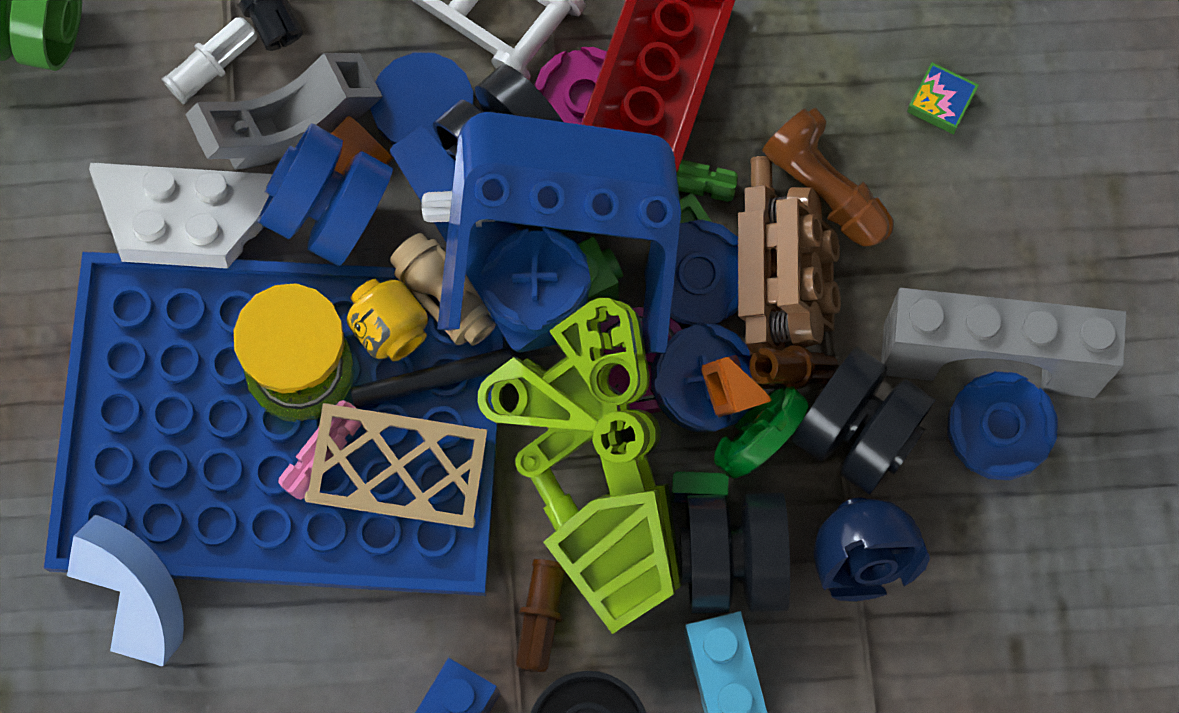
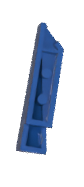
M420 125L391 147V155L421 203L423 194L427 192L453 190L456 161L447 154L442 145L423 125ZM434 222L447 243L449 222ZM482 222V227H476L475 223L470 231L466 275L484 304L485 301L481 287V270L484 258L496 242L518 230L509 222ZM488 309L514 351L525 352L557 345L550 332L537 335L515 332L498 322Z

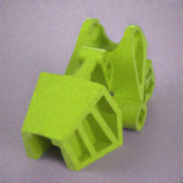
M597 298L588 302L550 330V334L566 355L565 358L547 370L531 358L521 361L517 357H513L481 383L477 402L485 417L495 423L549 428L548 431L518 453L515 465L523 476L530 477L546 505L543 509L555 529V532L543 543L602 619L611 634H614L674 595L675 590L680 588L682 583L669 483L655 484L647 457L657 447L661 437V429L658 420L651 413L640 409H630L629 404L641 399L649 387L650 376L641 321L638 313L629 305L611 298ZM610 315L619 316L620 326L613 328L611 334L602 333L601 323L607 322ZM620 345L626 348V352L604 356V349L615 350V347ZM617 365L624 366L630 376V385L622 395L616 394L609 385L610 372ZM509 383L515 386L519 394V402L512 412L506 409L501 400L502 391ZM493 385L494 387L491 391V402L493 404L494 410L490 407V404L488 402V393ZM633 428L635 440L623 442L621 430ZM593 439L592 442L595 450L600 455L609 493L593 499L579 511L571 495H565L551 469Z

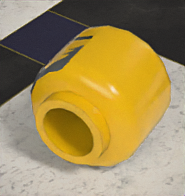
M371 279L362 284L352 294L351 300L354 304L348 312L346 321L349 329L373 358L385 359L389 357L392 361L401 360L415 351L425 340L427 335L424 329L428 323L427 313L403 282L388 280L379 283L377 279Z

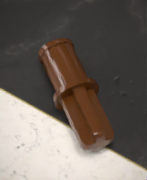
M789 346L783 351L768 348L759 349L760 354L754 353L752 355L749 369L753 379L760 384L782 383L786 387L792 386L796 389H801L807 386V384H828L839 364L834 356H826L824 353L809 352L808 349L802 346Z
M546 559L533 560V571L526 607H520L519 614L524 616L516 665L522 670L537 673L546 672L548 669L556 622H562L563 615L558 613L565 570L559 562Z

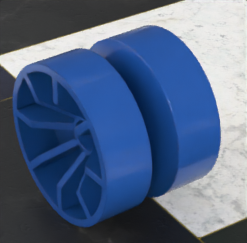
M311 123L296 147L289 146L277 165L264 191L269 196L262 208L257 223L290 239L300 230L308 217L315 219L316 221L308 238L307 250L339 267L349 256L368 225L386 190L393 168L360 151L351 159L342 174L334 169L342 152L343 140Z

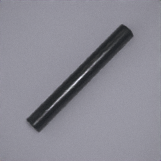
M506 347L350 387L355 407L359 408L492 374L512 359L510 348Z

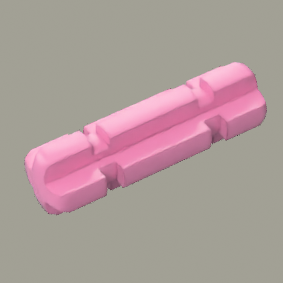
M341 400L336 404L338 406L356 408L351 403L344 400ZM332 417L329 435L338 448L342 450L348 443L345 441V437L348 434L353 436L362 424L359 421ZM319 427L296 455L298 459L296 465L289 464L278 480V483L286 492L300 500L305 498L306 492L309 491ZM328 447L326 451L325 462L329 460L331 457H333V454L330 452Z

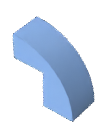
M94 515L73 536L67 576L120 591L110 651L164 666L182 644L184 633L182 605L173 579L159 557L139 537L109 519Z

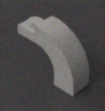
M323 53L303 74L275 92L247 101L197 102L185 115L207 159H230L234 169H246L281 160L289 146L296 147L311 123L332 133L347 116L357 120L383 96L360 53Z

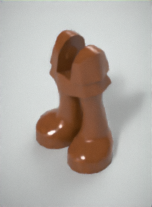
M816 107L809 112L806 108L801 110L769 139L762 152L775 165L781 167L808 188H813L832 209L827 219L839 224L841 232L860 246H874L887 240L894 228L892 216L880 199L873 197L865 182L857 185L838 172L824 158L818 149V140L825 130L826 119Z

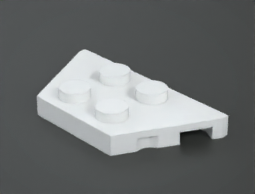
M90 163L89 167L94 187L97 190L122 262L229 268L243 252L244 244L249 239L256 237L264 227L257 223V220L269 196L264 191L273 174Z

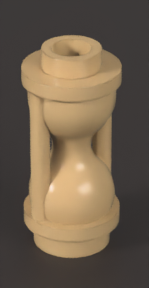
M418 233L407 239L395 250L390 258V262L396 268L394 275L406 285L438 322L440 308L429 295L435 296L440 302L446 252L435 239L428 240L423 233ZM465 275L460 329L445 331L456 345H461L468 341L471 346H474L484 340L494 330L496 323L492 320L493 317Z

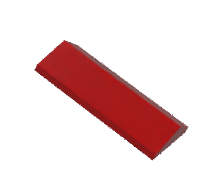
M625 0L580 125L659 136L673 150L677 173L735 0Z

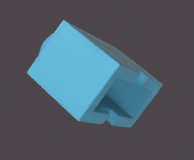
M741 611L686 624L684 636L704 713H767Z

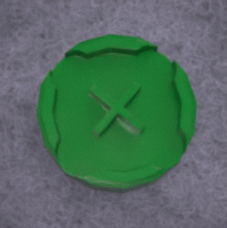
M787 386L786 390L781 388L771 391L768 394L771 398L770 402L750 408L735 425L740 432L733 441L727 436L722 438L714 453L715 465L726 476L735 479L748 474L772 456L795 432L804 419L809 407L807 400L795 387Z

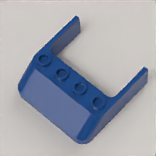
M494 112L477 114L465 122L458 136L437 329L447 331L460 329L470 231L472 226L479 220H493L651 241L642 332L646 354L666 353L681 220L675 157L670 145L661 137L652 134Z

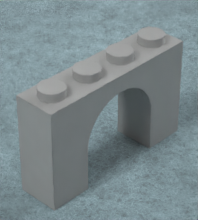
M899 288L884 323L881 362L887 366L886 376L933 381L944 364L956 360L990 358L1019 361L1042 368L1041 389L1045 393L1095 398L1123 367L1126 311Z

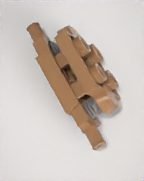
M767 156L753 157L750 159L751 187L745 188V212L738 213V317L746 321V345L750 356L754 353L760 354L759 349L761 348L783 351L785 349V341L789 342V340L794 345L802 347L821 344L824 332L834 331V314L839 313L841 306L839 287L834 281L833 262H837L840 256L839 239L836 231L822 220V206L819 195L813 188L791 187L787 197H778L775 194V189L772 187L773 162ZM756 382L762 389L775 387V383L760 384Z

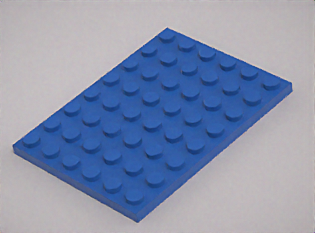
M82 252L44 569L49 572L68 573L73 536L94 515H98L123 526L145 542L165 565L172 579L486 596L498 423L485 417L477 401L481 383L491 374L357 408L487 430L474 513L476 522L473 528L305 502V498L300 500L286 492L280 486L278 480L289 464L296 465L298 462L296 455L318 429L323 403L336 405L339 401L344 400L355 406L350 387L504 348V335L496 324L494 330L480 343L471 346L467 341L464 344L456 345L445 330L437 329L438 322L421 304L428 316V323L424 329L427 336L423 343L401 360L392 361L389 357L377 359L367 352L349 329L346 318L354 304L351 296L355 290L371 279H377L379 283L388 280H398L394 275L396 268L341 265L338 267L334 264L237 259L229 268L122 262L119 253ZM296 283L316 289L332 302L343 324L345 347L342 353L343 368L341 379L331 395L319 404L304 409L283 408L268 400L257 387L256 381L246 374L234 351V327L240 311L256 294L274 285ZM429 295V297L440 308L439 300L435 296ZM337 368L323 383L313 388L307 387L301 390V395H298L297 390L296 393L282 394L276 392L274 395L272 394L273 390H266L271 396L284 403L304 404L314 401L329 390L336 378ZM493 385L488 393V402L490 404V407L494 410L493 404L491 402V391L494 387ZM362 425L353 436L348 434L345 437V441L348 443L344 448L367 432ZM388 427L380 433L398 460L424 442L423 438L415 430ZM446 436L437 442L456 469L471 459L474 440ZM373 439L346 457L365 484L391 466ZM430 448L404 466L422 493L449 475ZM339 463L322 475L320 493L348 497L358 490ZM469 470L461 475L466 483L468 482ZM397 472L370 491L378 502L406 506L416 499ZM454 481L428 499L435 511L463 514L465 496Z

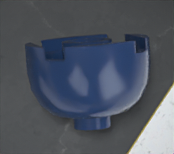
M862 497L852 498L843 502L837 511L830 515L819 528L813 551L824 591L829 588L831 597L838 601L857 602L887 595L886 589L881 585L893 582L898 578H901L903 586L908 585L926 570L930 560L920 529L910 514L892 502L874 499L867 500Z

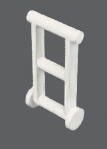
M412 0L492 53L494 57L491 59V62L496 69L502 64H507L520 72L528 80L531 75L525 67L568 13L573 16H579L586 8L584 0H537L546 6L545 10L517 45L512 48L466 18L467 14L479 0H452L449 5L441 0Z

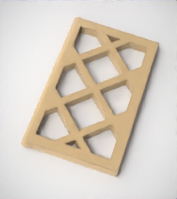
M323 403L309 491L305 494V502L473 528L476 522L474 513L487 430ZM332 417L359 421L367 431L343 450L338 448L329 435ZM388 427L415 430L420 434L424 442L398 460L380 433ZM446 436L474 440L471 459L457 469L437 444ZM373 439L391 466L365 484L346 457ZM328 447L330 452L333 454V457H331L329 460L325 462L326 451ZM430 448L449 475L422 493L404 466ZM338 463L358 489L348 497L320 493L322 475ZM469 470L468 482L466 483L461 475ZM397 472L416 499L406 506L378 502L370 491ZM454 481L465 496L463 514L435 511L428 499Z

